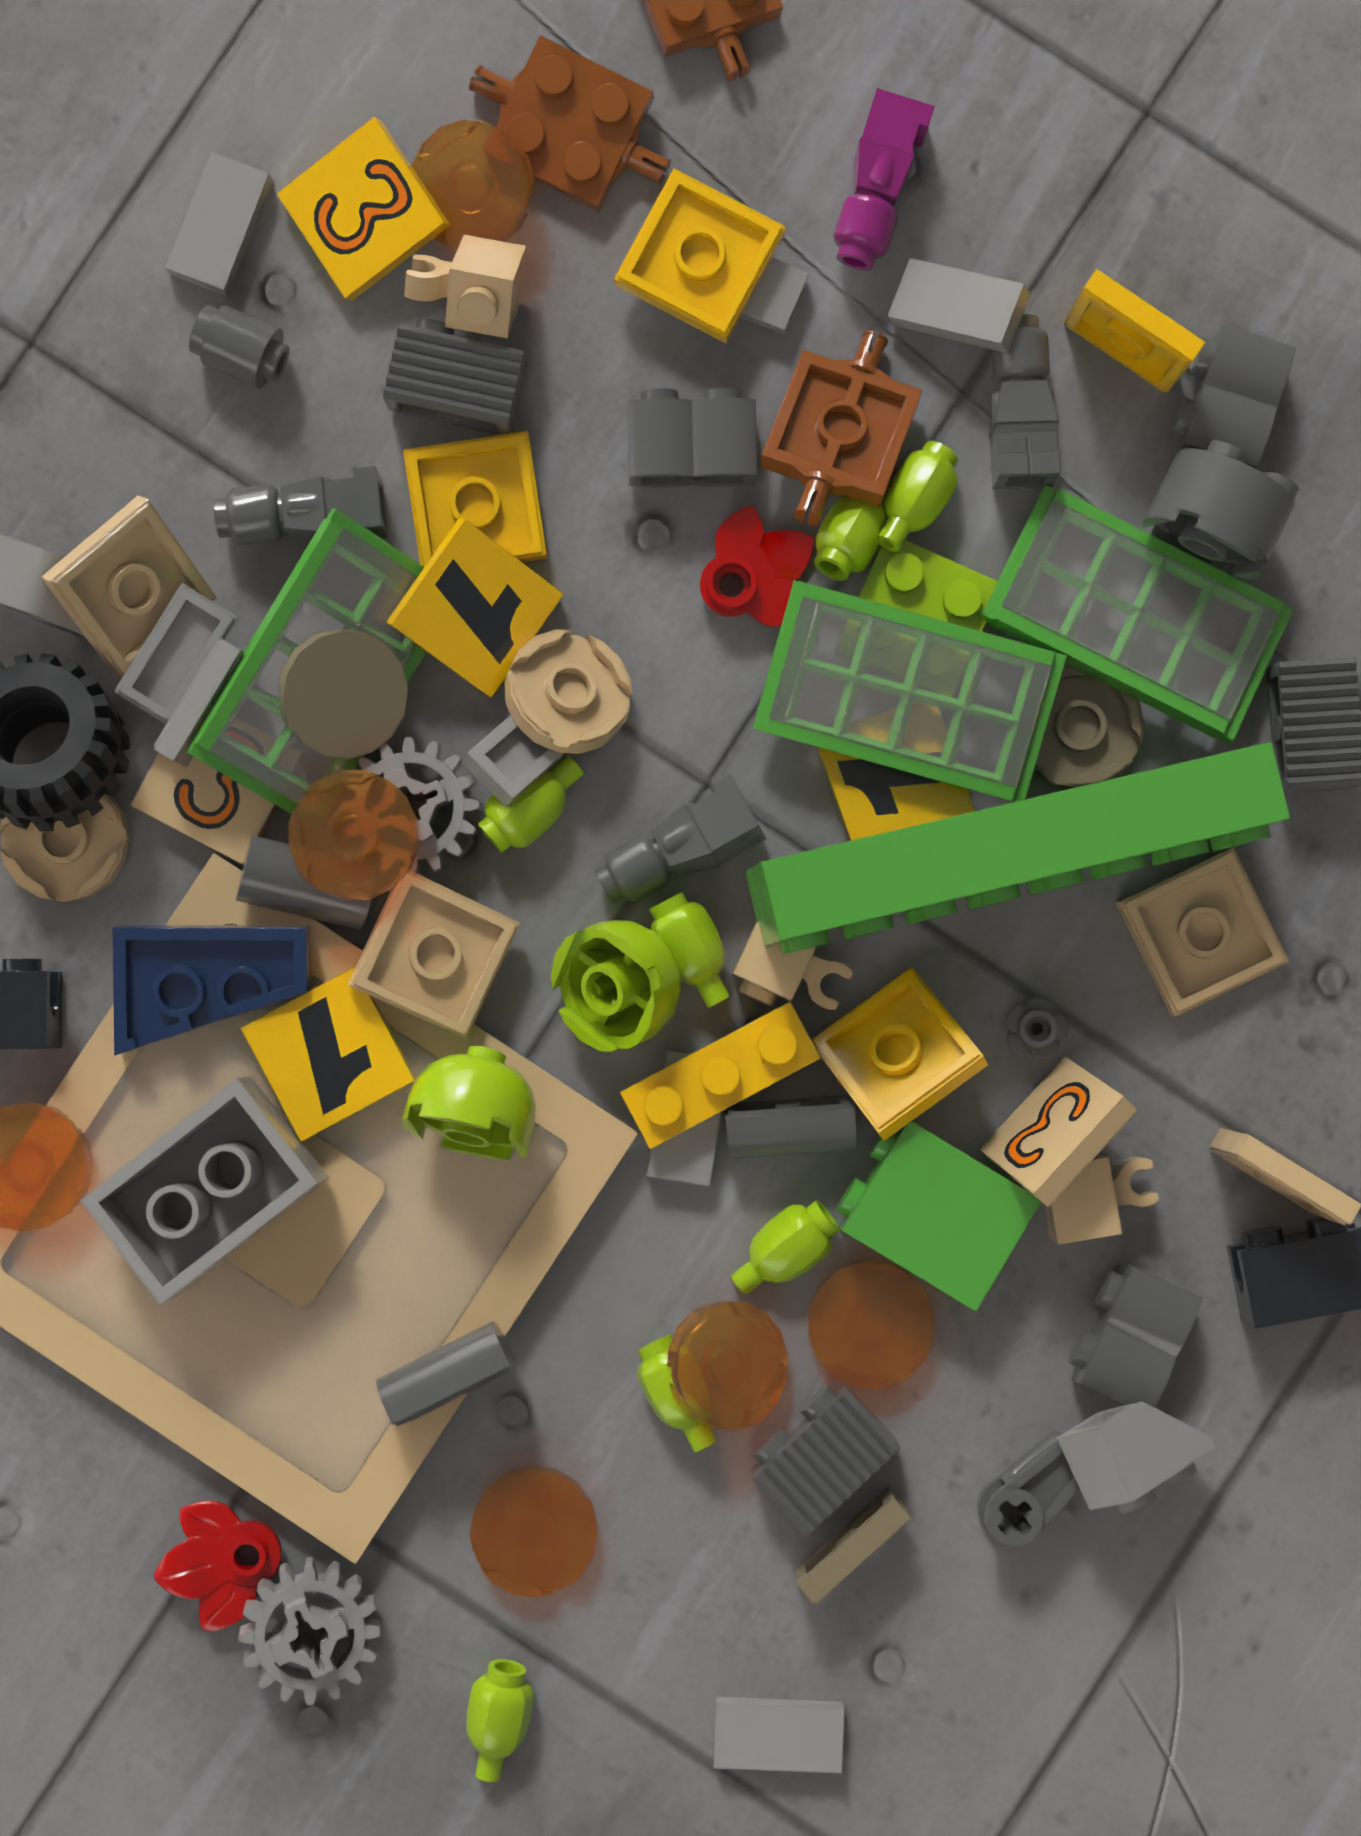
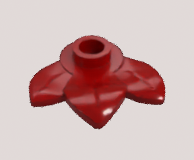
M747 506L734 512L720 525L715 538L716 557L705 566L701 574L700 593L704 603L714 613L724 617H738L747 613L765 626L781 627L793 582L800 579L809 564L814 547V538L810 534L794 530H775L764 533L763 523L753 506ZM726 576H735L741 580L743 590L735 597H728L720 591V581Z
M212 1500L198 1501L180 1508V1523L188 1539L177 1544L165 1554L154 1573V1580L172 1595L186 1599L199 1598L201 1628L204 1631H218L230 1627L245 1617L243 1615L246 1600H256L258 1582L262 1577L269 1580L277 1571L282 1559V1545L276 1532L267 1524L255 1520L242 1521L227 1504ZM244 1544L254 1546L259 1553V1562L254 1565L242 1563L238 1557V1547Z

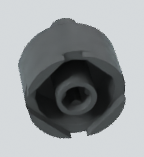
M1213 440L1207 450L1184 448L1176 453L1143 520L1144 527L1155 525L1150 535L1210 565L1213 560L1232 565L1228 574L1238 579H1257L1261 576L1295 506L1294 499L1299 491V487L1295 482L1283 475L1273 472L1262 473L1245 464L1247 455L1238 447L1223 441Z

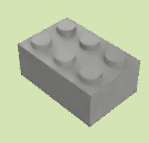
M249 1076L236 1078L80 1201L159 1305H162L183 1293L328 1180L329 1176L303 1142L300 1141L296 1133L253 1077Z

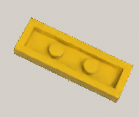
M788 1002L621 1091L620 1094L647 1145L652 1149L819 1060L820 1056L791 1002Z

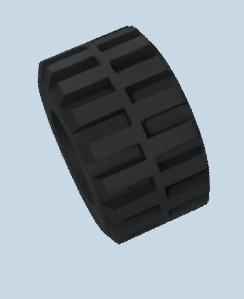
M42 653L39 661L33 662L28 654L14 656V665L5 668L0 661V818L4 819L7 817L13 826L25 830L31 822L40 832L54 831L55 821L61 820L66 828L80 824L79 814L88 810L94 816L104 808L99 802L104 794L114 798L121 787L115 779V775L127 774L129 760L123 751L130 749L128 734L122 727L124 725L122 718L97 680L90 673L86 675L79 664L69 659L62 665L56 655ZM50 722L69 723L68 734L63 744L50 757L33 764H13L14 753L19 742L32 729Z

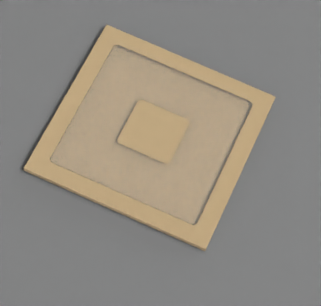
M216 853L212 854L166 924L310 926L311 990L356 967L363 952L362 949L316 919L235 901L242 870ZM303 994L228 1017L115 1056L113 1003L0 1174V1327L356 1564L467 1395L465 1394L407 1424L397 1426L396 1424L392 1425L377 1390L376 1379L492 1321L497 1323L504 1336H506L639 1132L477 1025L473 1024L467 1039H463L374 998L416 1078L429 1064L450 1054L467 1055L470 1046L491 1048L506 1056L505 1065L517 1070L532 1088L536 1105L534 1130L527 1157L521 1158L515 1148L512 1149L510 1160L481 1158L440 1147L443 1136L428 1128L425 1130L423 1140L412 1135L403 1127L402 1118L408 1096L415 1083L413 1082L313 1137L302 1141L329 1176V1179L179 1296L159 1305L80 1200L236 1078L252 1076L295 1132L241 1028Z

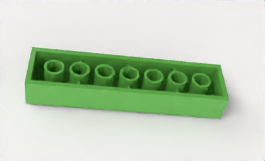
M1267 742L762 861L745 871L763 944L767 946L780 943L782 955L830 943L828 931L842 928L844 938L847 940L894 928L892 916L904 913L906 923L910 925L957 913L955 901L966 898L968 909L972 910L1020 898L1019 885L1023 884L1028 885L1030 895H1035L1084 882L1082 870L1085 869L1089 870L1091 881L1145 868L1147 865L1144 855L1148 854L1152 866L1209 852L1207 840H1210L1212 852L1270 838L1269 825L1290 819L1272 743Z

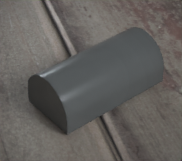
M251 835L235 901L361 930L365 923L374 892L377 865Z
M847 1095L736 1103L724 1110L728 1160L853 1151L857 1147L855 1108L850 1097H847Z
M492 1321L376 1379V1386L392 1425L401 1426L516 1369L515 1365L518 1362L501 1329L495 1321Z

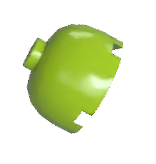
M610 920L598 922L566 937L554 955L550 975L552 990L560 987L561 997L566 1006L558 1010L564 1023L580 1041L603 1052H613L619 1048L629 1049L653 1038L663 1030L676 1011L682 988L679 965L669 945L656 932L633 921Z
M470 1046L467 1055L450 1054L429 1064L416 1078L408 1096L402 1125L412 1135L422 1140L426 1128L440 1133L443 1136L440 1147L454 1152L481 1158L510 1160L512 1149L515 1148L520 1157L524 1158L528 1155L533 1135L536 1105L532 1088L517 1070L505 1065L506 1056L503 1053L483 1046Z

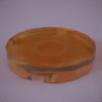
M459 120L439 127L421 144L411 166L451 225L434 239L449 248L458 249L463 235L507 242L521 229L528 215L525 212L529 206L530 197H533L535 180L528 155L512 135L487 122Z
M366 770L337 771L315 781L304 793L305 796L299 802L297 809L294 808L289 821V850L299 872L321 892L342 900L371 899L393 889L411 870L419 850V821L407 796L389 780L381 778L380 775Z
M35 1102L0 1107V1227L24 1232L52 1226L70 1214L88 1192L93 1170L89 1141L82 1130L78 1129L74 1122L67 1118L68 1115L56 1107Z
M857 1260L836 1270L817 1287L808 1308V1337L818 1361L835 1379L858 1389H884L907 1380L925 1362L934 1341V1311L926 1291L906 1270L883 1260Z
M718 1301L695 1308L678 1325L668 1348L667 1366L672 1367L671 1376L674 1384L669 1383L673 1398L684 1410L688 1418L710 1429L743 1430L761 1422L778 1404L787 1382L788 1353L780 1329L766 1312L748 1302Z
M530 1465L507 1471L488 1485L473 1511L470 1541L476 1559L481 1565L480 1568L492 1583L513 1595L538 1598L551 1595L552 1592L571 1585L582 1576L594 1556L598 1523L593 1502L576 1480L555 1468Z

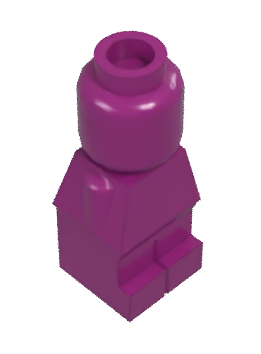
M877 88L854 158L853 195L845 199L833 236L836 245L839 247L836 258L842 264L858 270H871L875 259L881 258L887 253L898 220L897 211L894 206L908 177L915 156L913 155V145L922 148L935 106Z

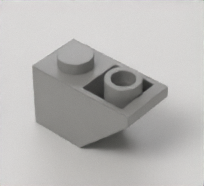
M1142 1401L1099 1411L1057 1437L1089 1510L1117 1505L1120 1513L1134 1511L1152 1502L1156 1498L1153 1489L1158 1485H1171L1196 1473L1197 1468L1194 1462L1216 1448L1210 1435Z

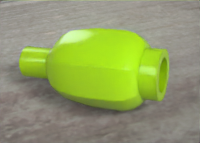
M928 441L922 450L908 454L898 467L883 499L887 521L877 536L879 544L885 549L892 552L899 551L909 532H917L931 525L946 506L958 484V476L954 470L958 463V457L947 446L939 442Z
M843 495L836 501L821 524L815 539L818 554L814 559V564L823 575L836 581H845L850 573L863 571L868 566L880 545L877 536L887 521L883 502L881 507L878 508L867 501L851 499Z
M567 755L550 771H547L532 783L509 807L503 805L492 795L485 805L486 817L477 826L500 853H503L510 846L515 848L529 846L560 817L566 805L565 790L583 776L584 772Z
M683 892L650 908L649 911L654 919L651 924V930L656 932L671 948L679 965L681 982L692 986L696 985L707 1008L730 997L718 974L721 972L725 961V951L718 931L706 909L699 903H688Z
M818 1200L808 1207L804 1205H791L765 1224L753 1237L749 1250L750 1260L731 1275L733 1282L743 1294L748 1295L765 1280L775 1283L792 1281L809 1271L830 1253L833 1244L831 1237L840 1231L839 1225L825 1206Z
M671 1333L639 1348L637 1353L642 1362L637 1368V1379L648 1403L658 1418L669 1427L679 1430L683 1429L694 1453L715 1443L717 1440L705 1418L710 1409V1393L703 1373L691 1351L681 1344H676Z
M496 1659L490 1661L487 1673L478 1678L471 1688L467 1708L466 1732L471 1744L479 1752L475 1776L485 1782H497L500 1780L504 1758L511 1755L524 1741L531 1720L534 1691L525 1680L527 1671L525 1666L513 1660Z

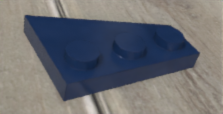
M118 925L112 927L114 1056L311 990L310 926Z

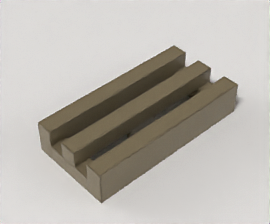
M887 1487L794 1571L798 1588L814 1606L911 1519L906 1505L890 1487Z

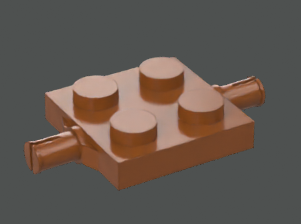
M642 0L664 57L693 47H715L725 70L726 78L729 81L736 80L737 74L739 78H742L752 70L739 38L751 27L780 18L783 9L781 0Z
M541 35L524 69L514 77L512 82L485 69L481 65L475 69L476 78L471 77L469 90L501 105L499 121L484 150L487 157L598 212L612 184L626 172L627 168L657 182L659 185L663 182L665 178L664 172H668L671 159H666L639 145L640 127L654 100L652 90Z
M866 330L863 332L854 360H832L806 350L801 352L760 461V468L798 480L801 484L805 485L799 504L794 511V517L801 523H804L812 502L814 504L810 511L808 525L816 526L820 523L829 494L843 495L851 499L867 501L878 508L881 507L919 405L922 389L892 380L880 369H877L884 349L888 344V339L880 332L871 352L869 350L875 331Z

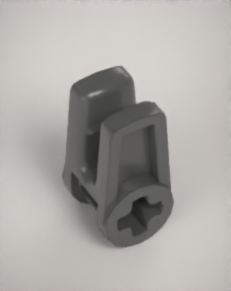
M1057 1431L1050 1433L991 1483L987 1484L979 1494L977 1502L978 1516L992 1537L1002 1545L1016 1548L1033 1542L1080 1489L1057 1440V1437L1062 1435ZM1007 1500L1015 1507L1017 1506L1018 1512L1022 1515L1014 1524L1004 1518L999 1511L1001 1504Z

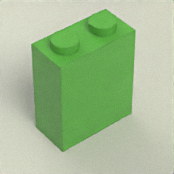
M911 1121L885 1141L878 1136L869 1153V1156L877 1160L865 1182L854 1178L836 1208V1211L844 1215L839 1227L846 1234L972 1310L977 1311L1040 1206L1041 1201L1027 1190Z

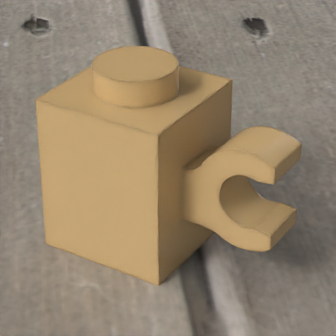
M463 235L453 262L440 260L428 255H414L412 258V270L406 271L404 297L416 301H435L440 298H447L445 327L508 339L521 301L526 246Z
M756 921L732 975L743 979L738 991L771 1007L774 1006L778 996L787 1001H792L801 980L806 983L810 999L817 1006L836 1010L839 1002L833 998L826 997L822 993L820 988L821 980L829 973H834L841 978L850 980L853 972L841 962L826 961L814 956L813 954L817 947L782 955L780 943L764 946L759 923Z
M1098 1154L1051 1206L1047 1207L1043 1204L1049 1239L1059 1245L1122 1234L1117 1206L1134 1205L1146 1207L1159 1201L1157 1192L1145 1191L1135 1193L1130 1186V1179L1133 1173L1141 1169L1153 1168L1152 1160L1139 1156L1127 1158L1118 1165L1112 1176L1109 1157Z

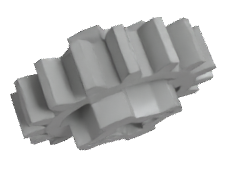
M405 737L402 752L396 754L385 742L379 747L382 760L374 764L363 756L358 760L362 770L366 773L362 781L346 778L344 785L357 793L356 801L340 805L341 812L356 816L357 823L351 825L345 831L346 835L350 839L362 837L367 839L360 852V855L366 860L375 857L380 852L383 853L382 870L392 873L399 861H404L405 868L419 874L422 861H428L429 865L436 872L444 870L441 854L449 851L451 854L461 858L465 853L456 840L460 834L476 836L478 832L473 825L466 821L467 813L482 810V805L479 801L467 799L465 796V792L472 789L477 782L472 775L457 778L455 773L459 770L462 760L454 754L444 762H441L439 760L441 746L435 741L429 743L424 753H419L415 740L412 737ZM414 765L429 768L440 774L444 779L424 784L413 779L407 766ZM384 777L388 787L381 805L370 809L373 791ZM407 792H411L418 799L429 798L427 804L419 808L421 819L416 823H413L405 816L394 817L397 814L396 811L404 807L402 796ZM453 803L451 822L445 833L439 838L435 829L442 809L451 806ZM399 830L409 834L416 849L405 850L393 847L386 843L380 835Z
M308 1557L304 1564L303 1573L296 1575L287 1563L281 1564L279 1570L280 1583L275 1585L272 1581L263 1577L258 1582L257 1592L263 1601L246 1600L243 1615L254 1623L240 1626L239 1642L254 1645L244 1653V1666L249 1668L262 1665L263 1668L259 1674L258 1686L264 1689L275 1680L281 1683V1701L287 1702L294 1690L297 1689L304 1690V1699L307 1706L314 1705L317 1690L326 1688L328 1694L336 1700L340 1698L341 1679L345 1677L356 1685L362 1681L363 1671L358 1660L374 1663L376 1659L377 1647L367 1641V1639L380 1636V1620L365 1618L376 1610V1599L374 1595L358 1598L357 1595L362 1587V1578L356 1574L345 1582L339 1579V1562L333 1561L326 1573H319L316 1571L314 1558ZM311 1592H321L335 1599L328 1601L312 1595ZM283 1602L286 1616L284 1622L273 1626V1631L267 1634L266 1626L270 1615ZM300 1612L304 1622L308 1621L313 1630L321 1628L320 1649L316 1640H312L307 1632L299 1634ZM354 1628V1635L348 1649L337 1659L335 1655L337 1640L348 1636V1630ZM292 1662L309 1668V1670L294 1668L286 1663Z

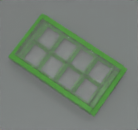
M1045 485L980 618L991 623L990 626L1028 645L1067 655L1065 664L1214 739L1219 738L1230 744L1234 741L1294 609L1284 605L1283 601L1059 488L1055 490Z
M332 508L327 518L322 521L193 735L192 742L186 753L318 830L322 821L327 819L345 789L344 783L346 778L351 779L359 765L358 760L362 756L364 757V755L351 759L328 757L304 745L295 738L284 723L280 706H282L280 701L281 689L278 687L281 670L292 651L313 634L327 630L349 629L367 633L389 646L403 666L406 683H408L426 651L395 630L386 621L424 569V566L339 510Z
M794 580L753 729L1017 802L1026 799L1067 655Z

